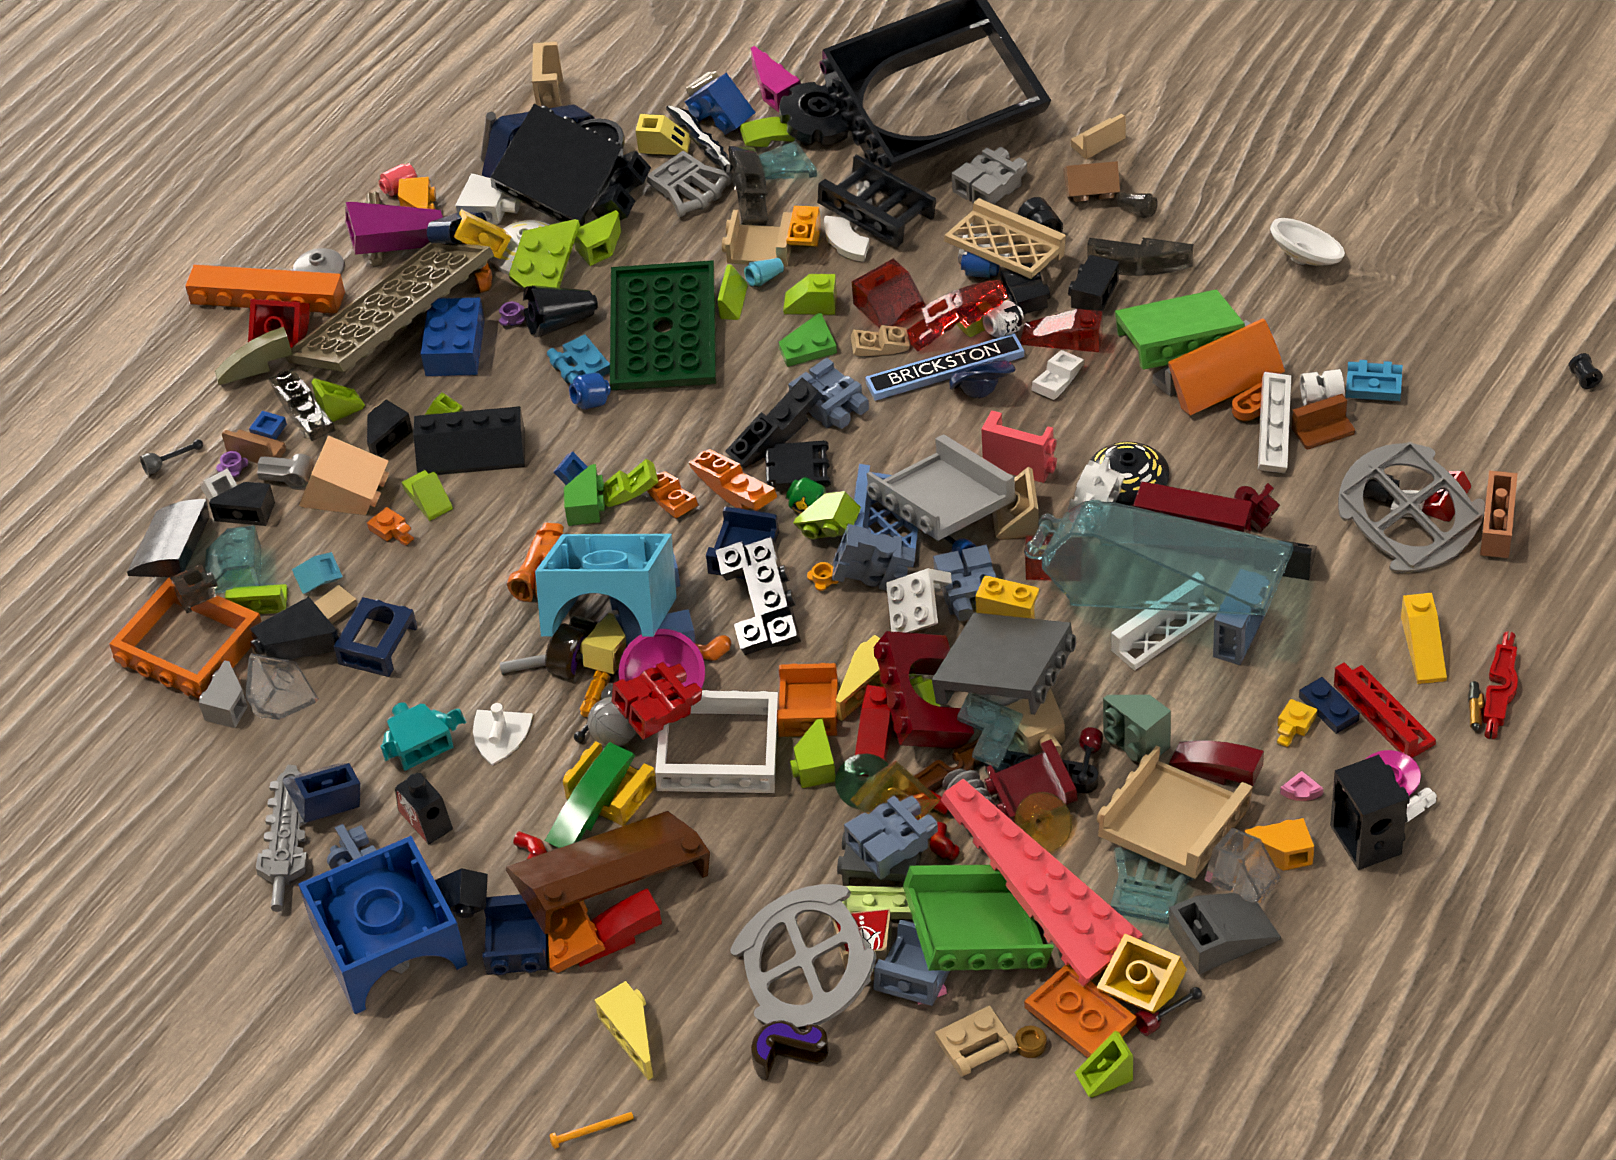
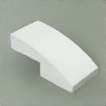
M1063 350L1059 351L1048 360L1047 370L1032 382L1031 390L1055 400L1075 378L1084 364V359Z

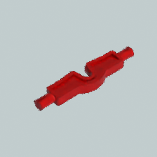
M1509 631L1503 633L1502 644H1497L1495 657L1489 671V680L1502 685H1489L1486 687L1483 723L1487 724L1484 735L1488 739H1490L1491 730L1492 739L1497 738L1498 727L1504 725L1507 705L1514 699L1517 692L1518 676L1514 670L1517 647L1514 646L1516 635L1511 632L1508 640Z

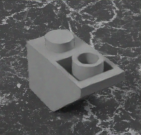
M224 660L219 670L214 672L207 690L201 694L199 707L205 721L235 728L248 706L230 662Z

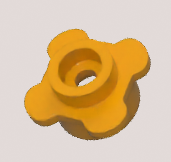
M826 562L817 563L807 573V579L813 581L815 588L819 591H823L831 584L839 582L832 580L833 566Z

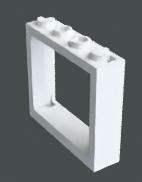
M702 690V699L691 706V713L768 715L766 765L666 764L668 723L664 725L663 730L658 732L655 772L657 791L775 793L778 692Z

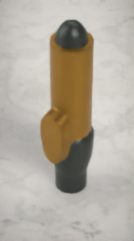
M1473 681L1469 684L1470 689L1468 693L1470 727L1474 731H1478L1482 727L1481 709L1485 708L1484 695L1483 693L1481 694L1479 689V683Z

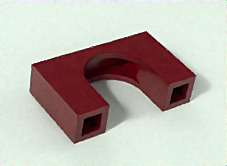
M886 631L873 647L874 657L878 662L880 679L885 688L887 705L891 710L894 731L897 733L900 746L952 749L964 746L974 734L968 709L939 707L926 702L915 692L909 679V674H936L950 651L947 636Z

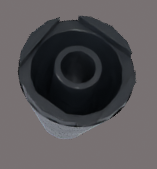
M532 285L527 286L523 293V301L528 300V308L523 309L526 325L530 334H535V338L542 337L591 317L598 308L597 298L589 290Z

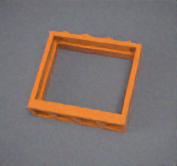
M169 577L109 645L113 653V659H115V662L120 663L122 667H129L144 677H151L160 681L166 687H174L187 696L192 695L199 699L201 694L210 685L214 672L219 670L224 660L229 661L232 668H234L252 647L250 641L253 640L250 628L262 621L260 614L176 577ZM173 603L236 629L198 674L135 647Z

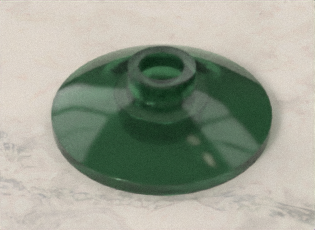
M873 754L852 756L843 762L835 777L836 791L841 800L850 807L856 809L875 808L884 803L893 791V771L889 764L879 756ZM862 774L869 775L868 779L864 781L858 778Z

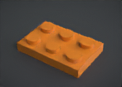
M1064 965L1024 1001V1008L1089 1058L1114 1031H1118L1123 1037L1137 1024V1017L1111 996L1099 991L1093 982L1090 981L1085 986H1082L1078 982L1080 977L1071 965Z

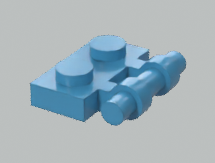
M586 335L563 344L564 353L557 352L555 348L547 351L550 364L555 369L560 370L561 377L567 383L572 384L574 378L578 375L599 373L604 376L610 373V363Z
M1367 360L1348 362L1345 398L1400 401L1403 365H1395L1390 361H1384V364L1367 363Z

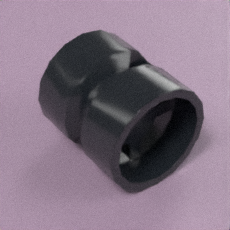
M1033 197L1024 202L1019 208L1018 215L1062 233V221L1044 198Z

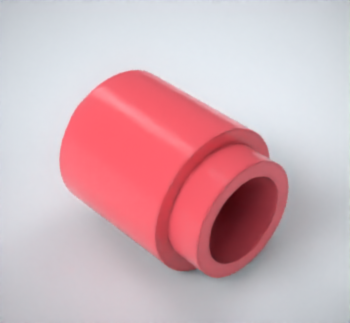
M409 163L406 165L400 164L380 175L379 186L383 193L394 196L398 194L399 179L417 178V174Z

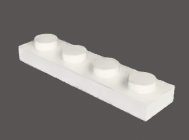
M1264 372L1258 470L1285 473L1287 470L1291 375Z

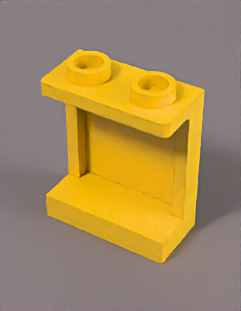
M984 576L975 596L976 613L1035 619L1034 605L1039 594V588Z
M595 741L589 749L582 753L578 763L564 775L563 786L566 799H569L591 764L602 752L601 743ZM644 763L637 770L630 766L610 806L604 805L599 815L624 826L655 789L656 777L654 767Z

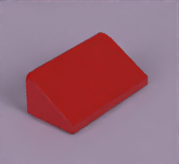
M1449 471L1467 494L1471 488V483L1465 472ZM1441 489L1425 500L1422 512L1434 518L1450 522L1455 514V508L1449 493Z

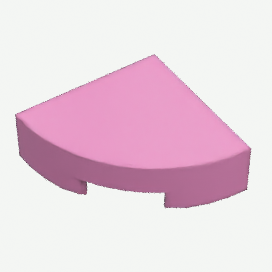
M1301 771L1281 786L1280 794L1296 801H1309L1323 795V787Z

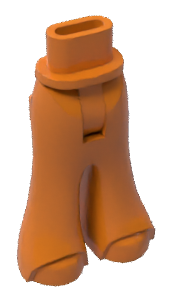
M544 523L542 528L537 530L522 566L518 571L510 574L507 587L516 599L531 602L534 590L537 596L535 571L563 534L564 526L562 524Z

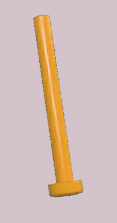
M632 1112L558 1136L554 1132L549 1135L552 1147L557 1149L559 1148V1143L633 1120L634 1117Z

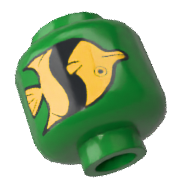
M803 477L799 481L795 479L786 495V499L789 500L788 506L801 514L821 496L826 494V489L823 485L807 477Z

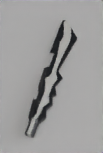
M666 106V110L680 127L686 126L691 132L689 137L705 151V155L719 165L726 173L732 171L733 166L728 161V154L723 151L724 147L719 145L718 141L712 139L711 133L702 132L696 118L689 110Z

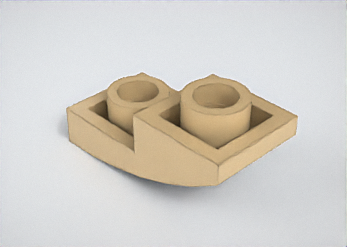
M881 325L879 332L853 329L851 334L853 354L857 356L891 355L907 351L910 347L906 328Z

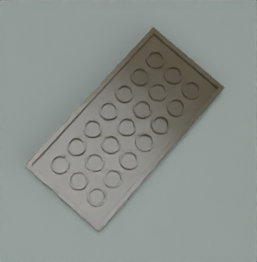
M428 243L291 348L292 355L286 356V360L289 363L342 372L351 370L355 367V362L362 357L372 354L377 345L390 340L394 336L393 333L399 328L409 325L413 321L412 318L419 313L429 310L434 301L447 296L452 287L465 282L469 278L468 275L474 270L483 268L487 264V260L494 256L490 246L462 243Z

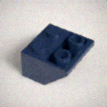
M338 763L283 779V783L304 823L360 807V781L350 763Z

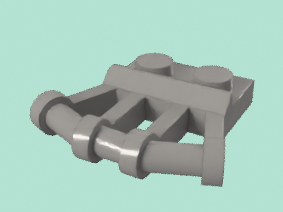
M685 151L680 152L647 175V183L663 193L665 198H670L679 218L685 216L687 212L705 209L710 201L718 200L724 188L733 181L731 173L706 166ZM704 177H707V178H710V179H714V180H718V181H717L716 184L714 185L713 183H711L710 181H708V180L705 179ZM689 184H695L696 186L704 190L706 193L701 194L699 191L691 187ZM677 192H681L690 198L691 201L682 203Z

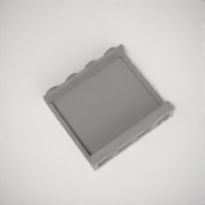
M944 434L935 438V454L884 480L871 472L867 473V492L873 500H876L938 541L1016 500L1013 476Z

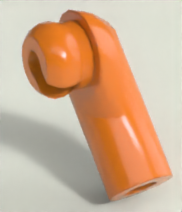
M726 635L714 638L707 645L695 643L703 659L716 661L727 653L732 644L731 639Z

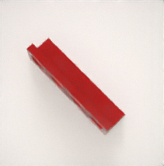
M1344 662L1335 667L1333 686L1397 751L1414 758L1436 745V739L1363 665L1352 670ZM1418 736H1420V737L1424 740V741L1420 742L1419 744H1418V740H1419V737H1418Z

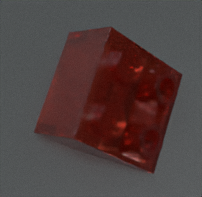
M894 258L851 281L853 304L879 328L881 325L896 326L926 309V304L910 273Z

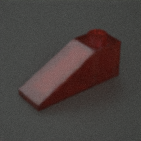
M1074 309L1024 323L1020 344L1099 352L1103 336V311Z

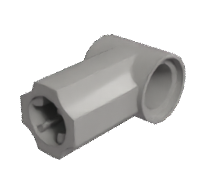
M296 454L292 459L264 456L260 457L258 461L257 475L259 479L285 482L293 489L302 490L308 484L315 467V462L305 454Z

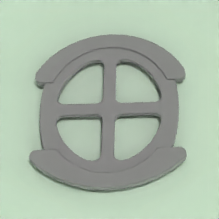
M1412 442L1385 445L1360 457L1346 473L1338 497L1340 518L1343 521L1353 519L1358 528L1374 545L1392 557L1394 560L1390 564V570L1395 573L1420 572L1435 568L1455 558L1473 540L1480 527L1485 510L1483 499L1479 498L1471 502L1456 479L1444 467L1433 460L1435 451L1432 448L1413 444ZM1396 465L1410 466L1432 475L1434 481L1414 496H1407L1385 474L1384 470ZM1371 479L1377 480L1399 503V507L1378 522H1373L1369 519L1363 503L1364 487ZM1441 489L1449 493L1455 508L1454 525L1448 532H1442L1419 508L1422 502ZM1411 515L1433 537L1434 542L1428 546L1404 545L1388 538L1384 534V530L1403 516Z
M821 884L787 893L759 911L745 925L735 939L730 951L734 957L744 955L747 978L752 992L760 1005L754 1010V1016L760 1022L767 1024L771 1021L785 1020L793 1023L799 1030L806 1029L807 1024L820 1025L844 1011L855 1001L864 987L870 983V976L876 961V953L871 948L865 949L858 925L850 911L842 903L851 894L846 886ZM804 912L823 913L835 919L840 924L841 930L838 934L816 946L807 948L797 924V917ZM785 924L796 954L793 958L767 972H762L761 958L767 939L775 928ZM843 944H848L849 958L845 973L832 991L824 992L814 967V961ZM798 968H802L813 994L811 1002L804 1005H792L780 1001L769 992L770 983Z

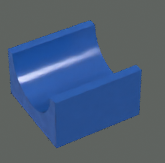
M412 836L298 884L311 926L354 1014L366 1010V997L373 984L388 970L404 961L421 956H441L450 960L456 970L468 965L458 924Z

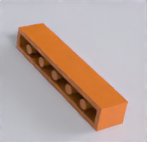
M193 265L185 285L190 304L250 308V299L310 303L309 312L338 313L345 294L341 274L209 265Z

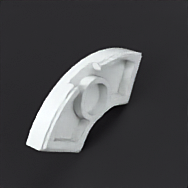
M825 216L824 233L827 242L835 247L842 256L864 262L870 245L869 238L855 233L850 227L849 220L842 217Z

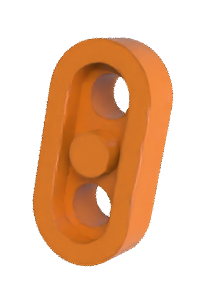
M1262 382L1233 399L1232 414L1235 418L1249 421L1260 416Z

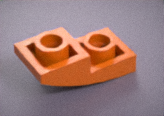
M666 471L657 473L658 483L647 490L649 495L675 518L699 506L696 497L682 489L679 479Z

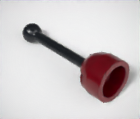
M1088 727L1080 733L1079 746L1085 752L1081 773L1077 775V781L1080 784L1088 782L1087 770L1091 753L1097 752L1103 743V734L1097 728Z
M1198 987L1192 988L1188 995L1155 1013H1150L1143 1009L1135 1013L1138 1030L1145 1036L1154 1033L1160 1028L1162 1016L1192 999H1200L1202 996L1201 989Z

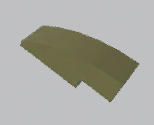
M284 327L267 332L251 340L231 354L215 370L218 384L222 385L269 372L268 361L292 355Z

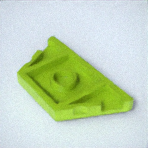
M574 219L523 231L509 272L510 280L524 289L532 285L560 288L580 226L579 220Z

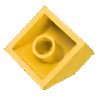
M1124 934L1097 989L1150 1013H1155L1173 998L1187 969L1180 956Z

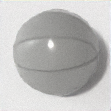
M607 697L595 703L591 708L587 719L588 729L594 740L601 743V745L606 747L611 742L621 747L630 742L637 732L628 722L629 718L625 719L611 702L612 697Z

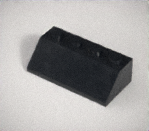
M521 406L414 416L413 437L417 474L424 470L428 474L435 472L437 475L525 467V427Z

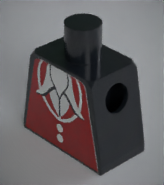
M421 773L410 775L395 787L398 811L428 845L453 830L442 796ZM430 812L432 818H427V813Z

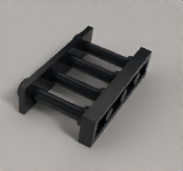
M856 154L853 156L852 174L838 185L827 179L818 183L817 203L897 248L903 243L905 225L918 214L930 220L934 219L936 198ZM866 180L869 182L870 186L858 196L847 191L858 181L863 182ZM879 191L889 196L878 207L867 202ZM898 203L910 208L897 219L887 214Z

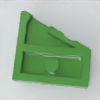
M822 313L816 314L779 341V350L787 367L837 354V346Z

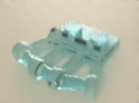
M1122 847L1114 848L1118 880L1110 906L1120 915L1169 924V907L1177 904L1179 893L1194 878L1180 873L1172 884H1167L1165 882L1170 868L1161 864L1156 881L1146 880L1144 878L1148 864L1150 862H1158L1131 850H1122ZM1139 861L1135 877L1127 876L1125 862Z

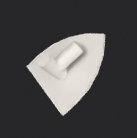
M494 703L491 706V711L477 710L474 719L473 735L476 747L482 757L493 766L517 750L529 732L533 714L503 712V707L500 703Z

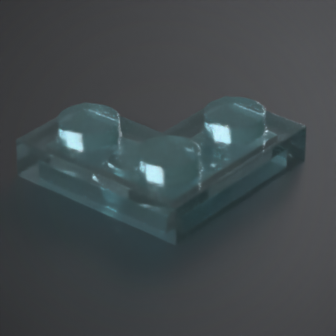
M968 693L959 711L957 720L983 731L972 753V758L999 769L1023 719V714L978 694Z

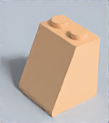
M328 435L299 506L366 515L370 506H376L381 492L377 491L378 486L384 487L389 475V472L385 471L388 460Z

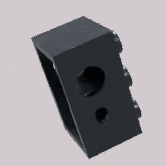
M1380 755L1337 769L1334 773L1330 826L1358 870L1402 855L1403 841L1406 839L1404 831L1405 823L1408 821L1406 813L1407 804L1410 803L1409 795L1403 786H1399L1395 780L1393 769L1389 764L1385 765Z

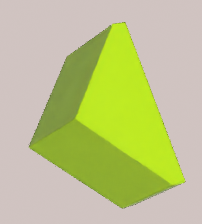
M316 378L311 382L317 407L328 424L360 411L365 406L354 389Z
M1114 1031L1074 1073L1088 1097L1093 1098L1133 1081V1055L1120 1033Z

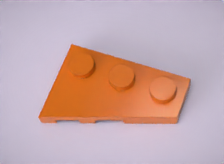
M584 900L554 910L551 915L550 933H548L550 969L556 973L605 950L602 941L596 935L597 929L594 923L590 921L587 915L588 909Z

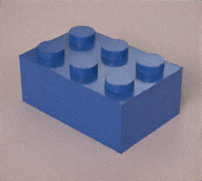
M481 298L437 299L431 304V308L427 310L421 349L425 376L477 375L485 322Z

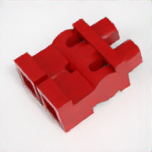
M664 662L656 664V668H649L638 677L627 682L624 679L614 682L611 702L625 719L629 718L628 722L644 740L663 730L664 725L689 716L691 706L702 699V689L697 683L684 687L682 683L686 681L687 674L680 663L668 667Z

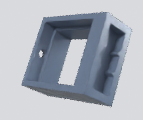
M1239 571L1214 619L1213 657L1241 665L1265 617L1267 579Z

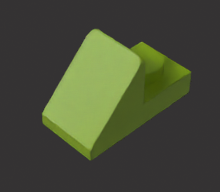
M424 470L402 481L404 491L429 521L453 509L435 472L428 474Z

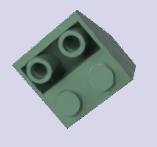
M1107 695L1103 698V735L1109 743L1116 744L1124 750L1133 761L1140 763L1145 754L1149 755L1156 745L1160 747L1159 756H1161L1170 748L1171 710L1151 695Z

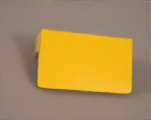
M461 209L459 215L462 217V220L454 237L466 244L490 246L494 257L501 259L512 238L506 230Z

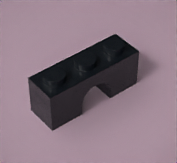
M636 150L623 155L622 160H617L595 198L590 210L598 218L615 210L619 213L620 221L629 216L636 201L629 193L634 188L644 184L651 169V166Z

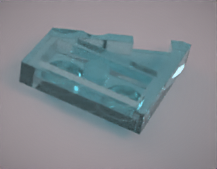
M796 141L751 158L752 166L762 180L794 178V174L809 173V178L817 177V168Z

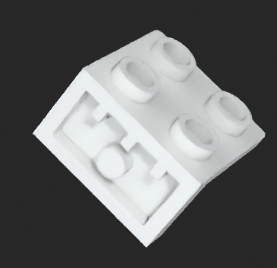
M927 568L887 582L891 631L913 633L937 625L935 593L941 591V587L952 584L951 573Z

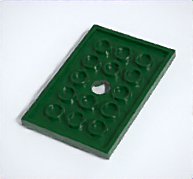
M714 260L611 267V391L716 384ZM662 320L669 321L670 325L673 326L667 332H657L653 329Z

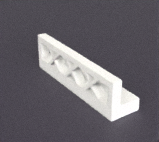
M1196 574L1111 632V651L1135 671L1219 612L1220 606L1204 594V580ZM1199 602L1207 608L1204 612H1191V608ZM1174 619L1187 620V624L1182 627L1170 626V622ZM1153 634H1166V638L1160 642L1148 641V638ZM1132 648L1144 649V653L1136 659L1128 651Z

